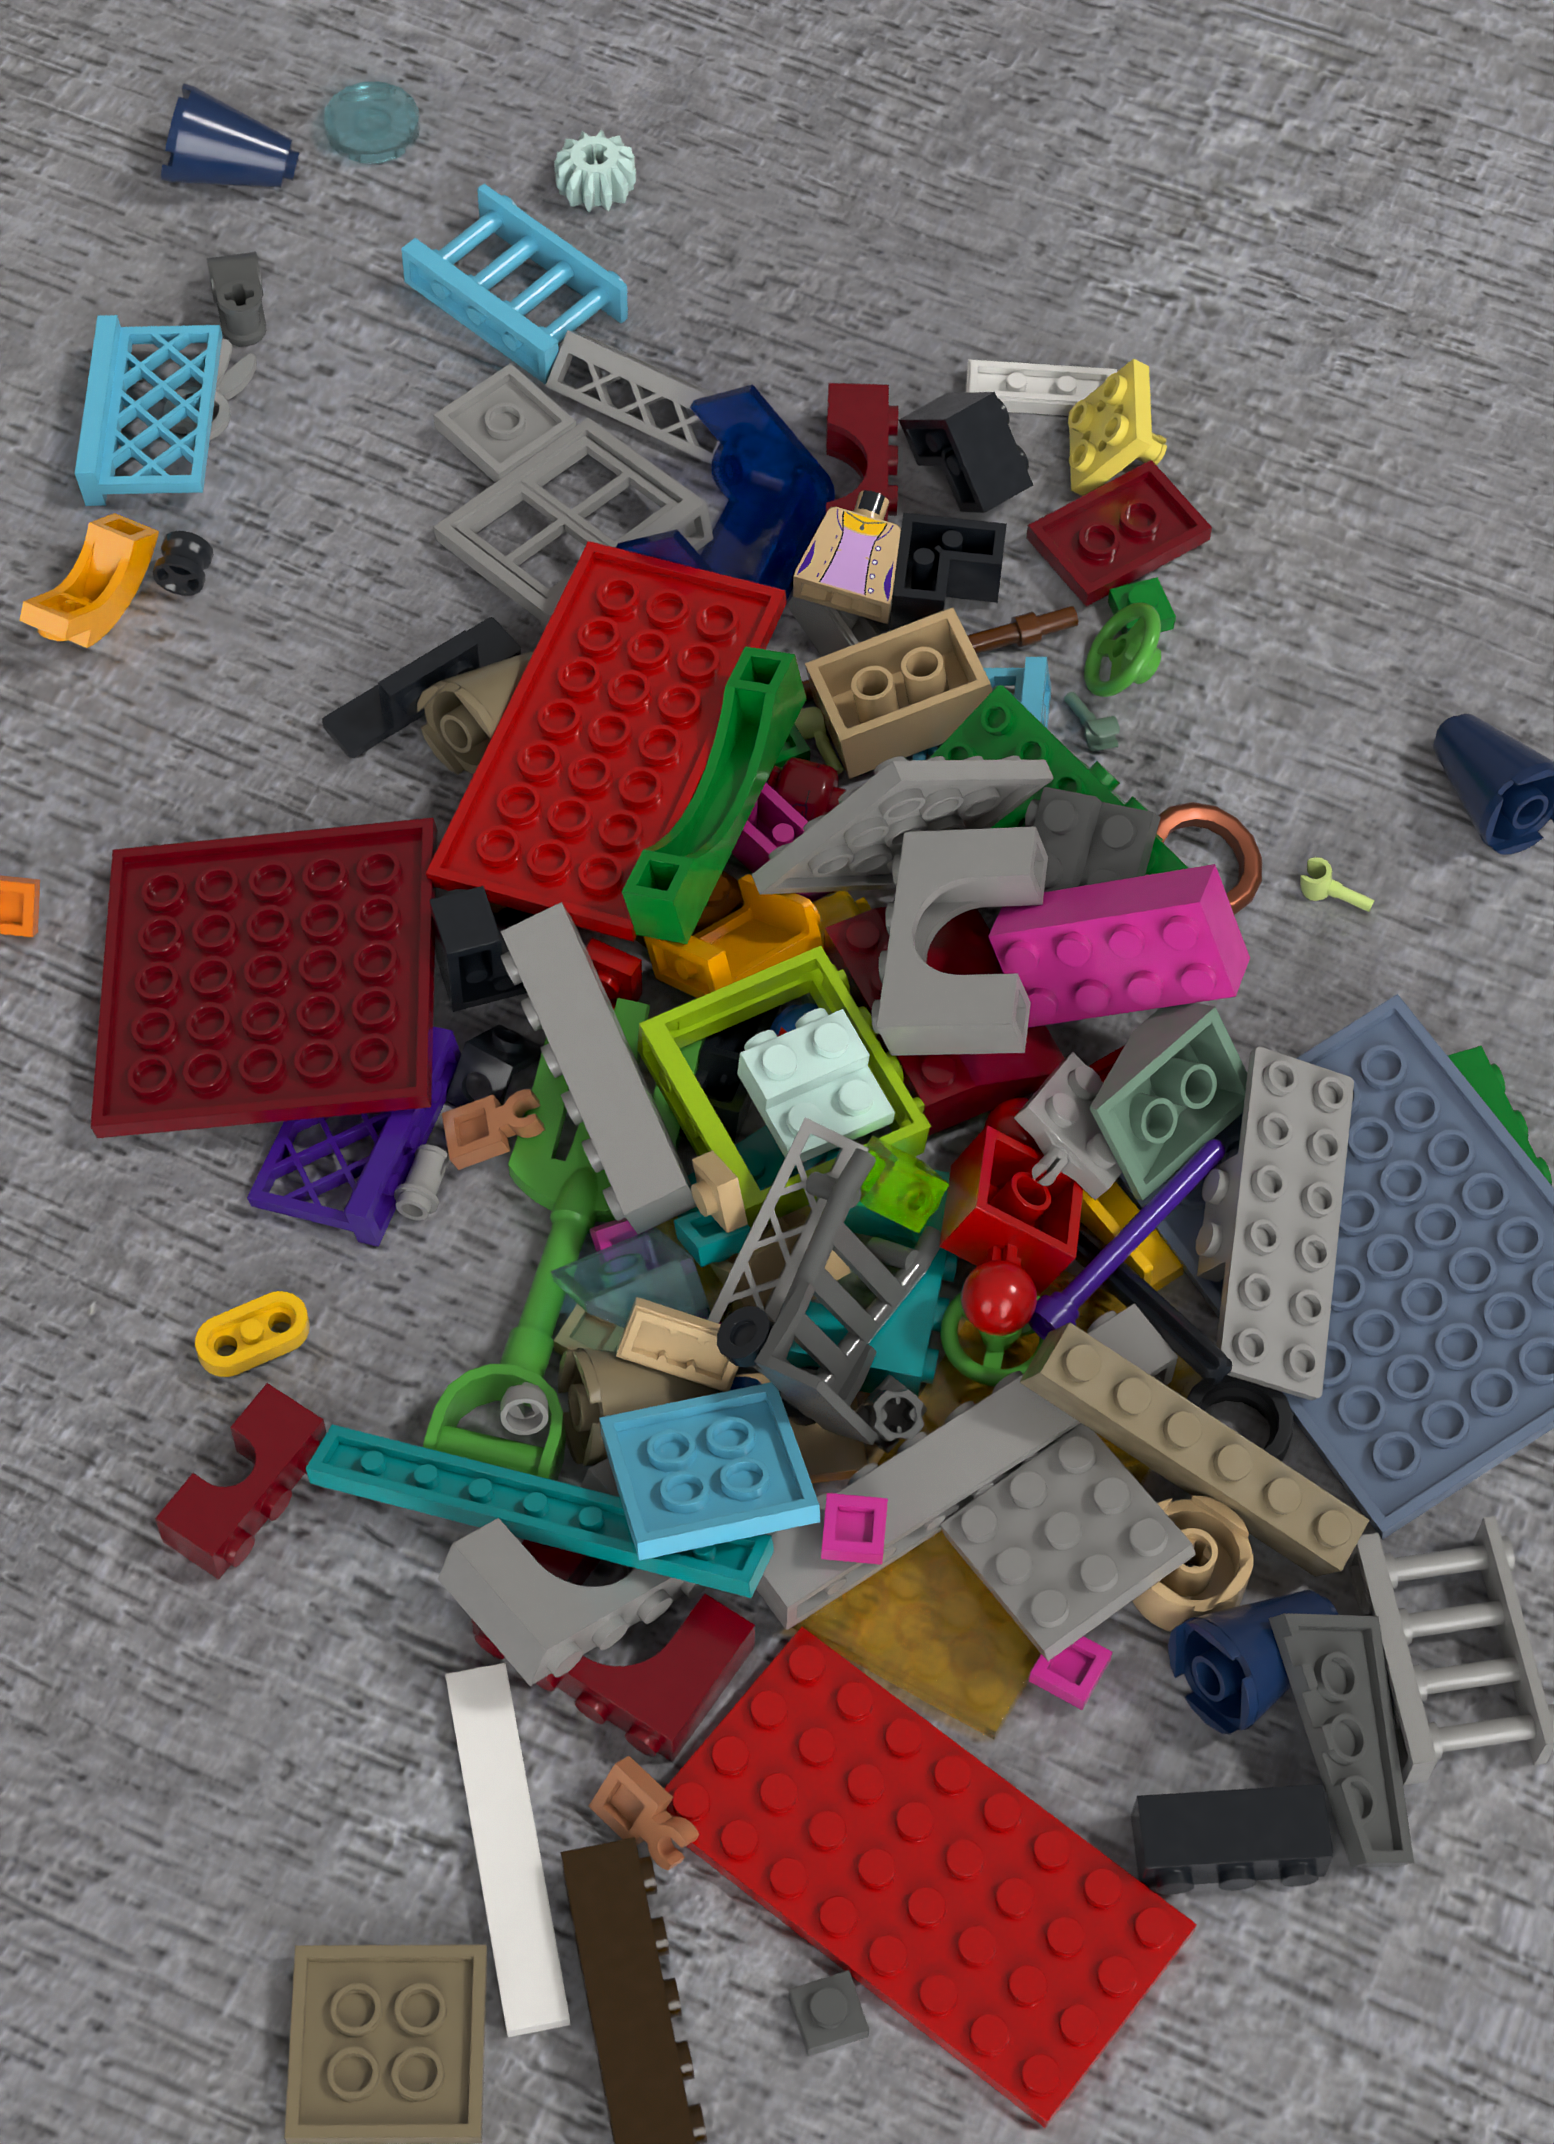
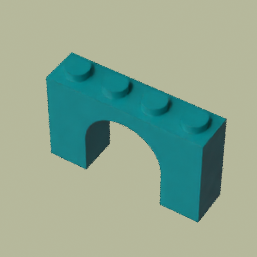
M833 1149L828 1151L826 1161L837 1157L839 1151ZM900 1163L866 1178L860 1187L861 1198L859 1203L855 1207L850 1208L844 1224L853 1233L880 1237L913 1249L926 1226H931L940 1232L942 1231L950 1173ZM943 1248L939 1249L925 1275L868 1344L877 1353L859 1391L872 1393L888 1374L897 1379L918 1397L921 1382L933 1384L940 1349L930 1348L929 1344L932 1331L940 1332L941 1321L950 1302V1298L940 1297L939 1295L943 1280L954 1282L959 1258L955 1254ZM810 1301L805 1314L838 1345L848 1330L822 1303ZM793 1341L786 1357L793 1366L797 1368L808 1365L820 1367Z

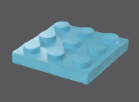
M771 1382L599 1418L601 1436L639 1561L820 1522L818 1499L778 1388Z

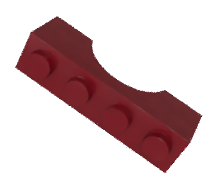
M828 383L826 455L839 459L851 466L858 473L862 482L848 495L827 502L826 513L831 507L854 511L859 493L861 491H873L885 496L889 500L884 521L888 522V516H897L898 485H888V476H897L898 445H888L889 436L898 435V406L889 405V385Z

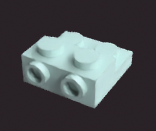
M824 1008L814 1009L803 1015L796 1022V1029L778 1037L773 1030L760 1032L746 1042L744 1046L745 1051L740 1053L738 1076L784 1157H786L804 1118H808L851 1140H855L893 1123L895 1112L869 1069L870 1055L843 1009L829 1015ZM810 1134L800 1154L801 1161L805 1162L837 1146Z

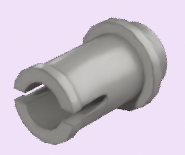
M428 1144L417 1147L404 1184L397 1186L394 1193L395 1200L397 1201L396 1209L403 1216L413 1220H425L429 1214L437 1210L439 1200L436 1194L445 1171L449 1168L451 1162L449 1157H447L448 1153Z

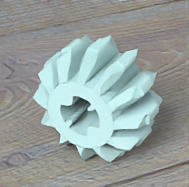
M603 130L596 136H589L582 131L578 140L565 139L562 151L557 152V157L554 161L556 186L559 189V195L567 196L571 207L583 203L588 213L594 206H602L609 212L612 202L625 203L628 192L634 190V184L636 183L635 157L632 154V148L624 146L620 135L607 139Z

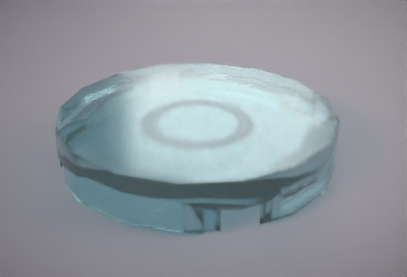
M369 81L350 85L335 94L326 106L324 115L325 135L330 146L338 153L339 149L347 153L350 160L359 163H382L393 160L406 152L405 147L412 140L414 145L419 137V109L413 97L401 87L386 82Z

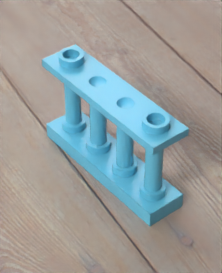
M483 184L477 188L479 219L442 249L437 250L430 249L417 238H414L401 248L404 282L546 385L559 352V343L564 339L567 330H576L600 309L619 323H623L628 319L627 284L624 283L618 274L605 270L522 211L508 196L500 195L486 184ZM493 233L512 245L475 276L466 275L454 266L456 262ZM528 258L547 270L544 275L510 302L507 300L502 301L489 291ZM563 284L568 285L583 296L582 299L546 328L543 326L538 327L525 317L526 314Z

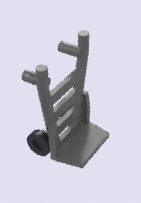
M856 1148L838 1179L819 1172H813L806 1181V1191L808 1194L825 1199L827 1202L776 1322L759 1307L746 1306L739 1308L728 1315L721 1324L717 1333V1346L720 1353L732 1364L745 1368L752 1366L779 1389L788 1419L796 1425L808 1426L817 1423L824 1430L873 1445L878 1434L850 1407L862 1387L877 1353L868 1344L925 1275L941 1248L939 1247L941 1232L931 1226H926L913 1249L880 1237L872 1238L866 1247L844 1224L850 1208L855 1207L859 1203L861 1198L860 1187L876 1163L874 1156L865 1150ZM832 1250L877 1296L866 1310L825 1269ZM882 1263L899 1270L893 1276ZM813 1295L848 1330L838 1345L805 1314ZM793 1341L820 1367L808 1365L797 1368L786 1359Z

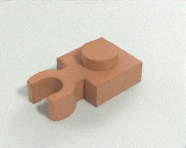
M524 1089L512 1094L504 1105H501L494 1095H490L442 1113L449 1160L460 1170L510 1152L508 1138L518 1135L522 1138H531L542 1133L545 1127L536 1114L522 1118L526 1111L540 1106L539 1099L532 1090Z
M630 1756L614 1764L588 1806L623 1840L635 1837L637 1845L644 1841L647 1842L652 1859L665 1870H670L685 1858L674 1847L671 1838L677 1845L684 1848L699 1836L697 1829L690 1821L682 1817H672L665 1810L673 1797Z

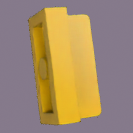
M1116 1182L1096 1200L1083 1189L1080 1222L1106 1245L1140 1211ZM1156 1229L1124 1261L1156 1291L1183 1275L1184 1272L1183 1265Z

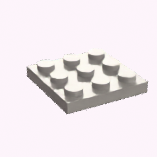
M1082 1423L940 1523L944 1536L1047 1661H1050L1195 1556L1190 1540L1098 1435Z

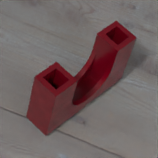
M525 1539L521 1543L549 1573L563 1581L582 1586L601 1560ZM704 1593L669 1643L653 1657L633 1665L610 1666L592 1661L583 1655L580 1661L564 1675L555 1677L551 1673L537 1681L536 1684L550 1692H553L557 1687L574 1698V1704L577 1709L592 1721L604 1724L608 1720L625 1731L626 1740L641 1753L649 1757H655L658 1753L673 1763L755 1648V1625ZM471 1618L473 1633L476 1635L474 1638L479 1646L492 1656L504 1659L505 1656Z

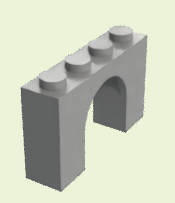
M1036 827L904 832L901 854H896L893 859L892 871L896 886L895 901L889 902L886 908V927L890 935L888 950L881 951L879 957V976L883 984L881 1000H875L872 1006L873 1030L876 1034L881 1035L891 1056L1025 1053L1031 1002L1018 973L952 975L933 969L926 964L929 946L937 932L948 921L961 913L981 907L1043 905L1048 855Z
M608 1458L588 1469L581 1484L582 1488L620 1497ZM499 1518L452 1543L438 1577L441 1584L530 1686L551 1673L555 1677L564 1675L580 1661L583 1654L595 1647H598L600 1650L608 1649L619 1641L632 1625L641 1620L645 1624L652 1623L667 1611L673 1601L685 1594L688 1598L696 1597L707 1588L706 1586L622 1565L625 1578L610 1585L586 1587L563 1581L544 1569Z

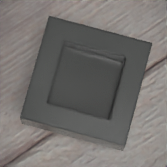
M849 1970L789 1989L788 1997L808 2056L869 2037V2027Z

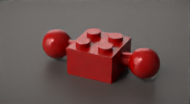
M1027 1098L1009 1099L996 1106L989 1114L982 1132L951 1165L939 1247L977 1266L970 1272L963 1284L961 1291L962 1309L969 1322L975 1328L994 1336L1009 1335L1022 1329L1035 1312L1037 1296L1070 1265L1077 1254L1083 1188L1074 1179L1062 1172L1059 1173L1053 1184L1049 1186L1037 1183L1046 1171L1034 1180L1032 1169L1043 1158L1044 1154L1034 1138L1014 1119L1029 1101Z

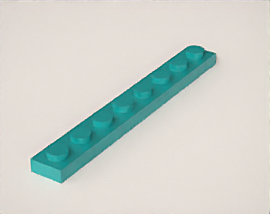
M333 1424L306 1467L309 1482L313 1485L479 1528L499 1518L517 1538L752 1598L774 1553L772 1536L762 1534L639 1561L620 1497Z

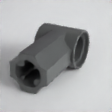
M888 1374L855 1412L878 1434L874 1444L888 1454L901 1439L912 1440L925 1425L922 1416L927 1411V1408L916 1394H913L897 1379Z

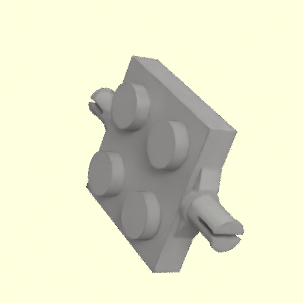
M1074 1052L1055 1068L1014 1119L1034 1138L1044 1154L1043 1158L1032 1169L1034 1180L1046 1171L1037 1183L1049 1186L1053 1184L1056 1177L1062 1172L1074 1179L1096 1200L1112 1186L1122 1171L1090 1110V1106L1102 1087L1103 1082L1099 1075L1092 1068L1086 1066Z

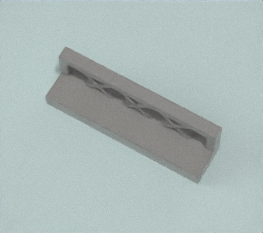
M569 330L566 332L545 385L549 389L716 467H723L737 431H750L757 414L746 407L590 335ZM573 355L587 361L594 381L578 389L563 382ZM600 368L612 374L603 377ZM623 378L630 381L637 402L620 409L613 406L606 385ZM643 388L652 391L655 394L645 397ZM597 389L600 399L588 393ZM667 398L673 401L680 422L663 429L656 426L649 405ZM686 408L699 414L689 418ZM640 409L643 419L631 413ZM708 418L724 425L713 452L699 446L692 425ZM683 429L686 439L673 433Z
M804 1118L707 1320L719 1324L728 1303L753 1295L756 1306L766 1312L776 1322L827 1200L819 1197L815 1201L814 1196L806 1191V1181L808 1178L800 1154L810 1134L841 1148L830 1172L825 1173V1175L837 1179L856 1148L868 1152L869 1148L808 1118ZM796 1165L802 1182L785 1187ZM804 1188L811 1207L805 1224L782 1232L774 1208L780 1196ZM770 1218L776 1235L759 1240ZM799 1234L789 1254L784 1239ZM778 1241L786 1263L777 1279L756 1286L748 1262L755 1249ZM743 1272H745L750 1288L734 1293ZM773 1288L763 1307L759 1292Z

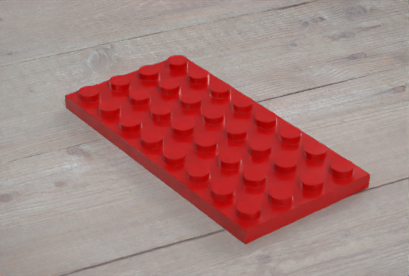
M588 541L426 871L427 879L432 880L434 887L447 891L455 889L469 890L484 886L489 902L534 915L562 902L576 926L634 942L637 935L622 890L643 849L655 845L671 831L693 798L705 771L714 743L725 686L745 646L766 650L787 604L785 590Z
M801 1627L664 1788L673 1797L665 1810L672 1817H682L690 1821L699 1833L698 1838L686 1847L844 1971L849 1970L855 1980L1044 2128L1048 2126L1189 1940L1197 1926L1195 1922L804 1627Z

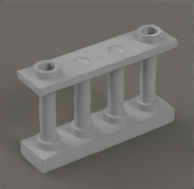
M1496 1516L1483 1518L1473 1540L1474 1546L1394 1558L1392 1553H1384L1379 1533L1361 1535L1347 1561L1360 1616H1379L1403 1785L1427 1782L1438 1761L1437 1759L1442 1758V1752L1527 1740L1534 1765H1541L1547 1763L1554 1751V1704L1547 1705L1511 1571L1514 1570L1515 1566L1512 1543L1508 1536H1501ZM1481 1570L1489 1602L1409 1614L1405 1608L1398 1609L1393 1589L1397 1588L1400 1581ZM1496 1625L1505 1657L1423 1670L1420 1665H1413L1408 1645L1412 1643V1638ZM1512 1682L1520 1712L1519 1716L1439 1728L1435 1722L1428 1723L1423 1701L1427 1700L1428 1694Z

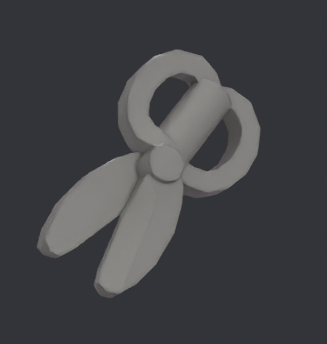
M224 338L221 343L214 407L218 408L219 412L212 421L210 440L222 434L227 428L231 418L229 402L227 400L236 396L246 387L257 367L256 356L248 353L225 373L233 347L229 340ZM202 385L201 387L186 386L177 390L176 393L187 400L202 389ZM167 400L164 406V416L176 408L169 400ZM187 416L170 430L180 434H189L197 428V424Z

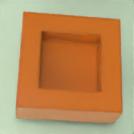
M0 875V934L34 937L38 933L40 879Z

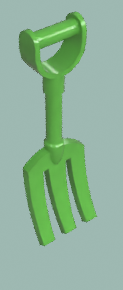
M617 998L614 1012L639 1065L641 1058L637 1051L639 1023L648 1020L650 1005ZM547 1037L544 1045L549 1044ZM706 1037L680 1048L694 1075L698 1070L700 1051ZM541 1054L532 1087V1092L539 1099L540 1106L526 1111L524 1117L536 1114L544 1124L545 1130L531 1138L517 1136L508 1167L509 1176L516 1185L536 1203L552 1211L550 1215L552 1227L518 1326L510 1331L500 1363L488 1364L468 1370L447 1386L433 1411L423 1447L558 1481L564 1463L566 1445L564 1414L556 1391L543 1379L554 1347L552 1335L586 1235L590 1234V1229L594 1228L595 1222H610L616 1219L602 1191L611 1186L605 1170L598 1173L594 1171L582 1146V1141L590 1138L584 1122L579 1123L566 1161L555 1159L567 1113L561 1094L569 1091L563 1075L557 1078L553 1076L543 1054ZM656 1084L652 1097L677 1151L681 1136H679L680 1125ZM523 1382L539 1386L545 1393L548 1401L550 1432L545 1447L456 1427L461 1418L473 1409L494 1401H501L509 1387L522 1385ZM523 1403V1405L532 1408L529 1403Z

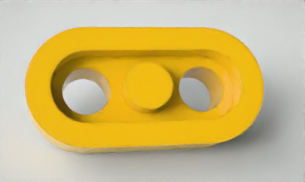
M276 1291L208 1319L198 1329L195 1337V1348L200 1364L212 1375L231 1377L297 1349L304 1343L310 1330L306 1306L296 1295L289 1292ZM280 1322L290 1325L289 1329L282 1333H276L271 1330L275 1324ZM226 1345L237 1348L229 1356L217 1354L218 1350Z

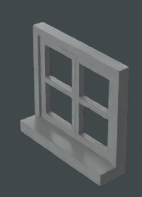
M589 417L433 526L437 542L540 620L543 632L572 573L548 589L521 569L519 565L563 533L567 532L584 546H586L588 541L678 564L714 539L707 503ZM587 454L618 475L573 509H570L542 488V486ZM630 485L662 507L616 541H613L584 519ZM523 500L553 522L507 556H504L476 534Z

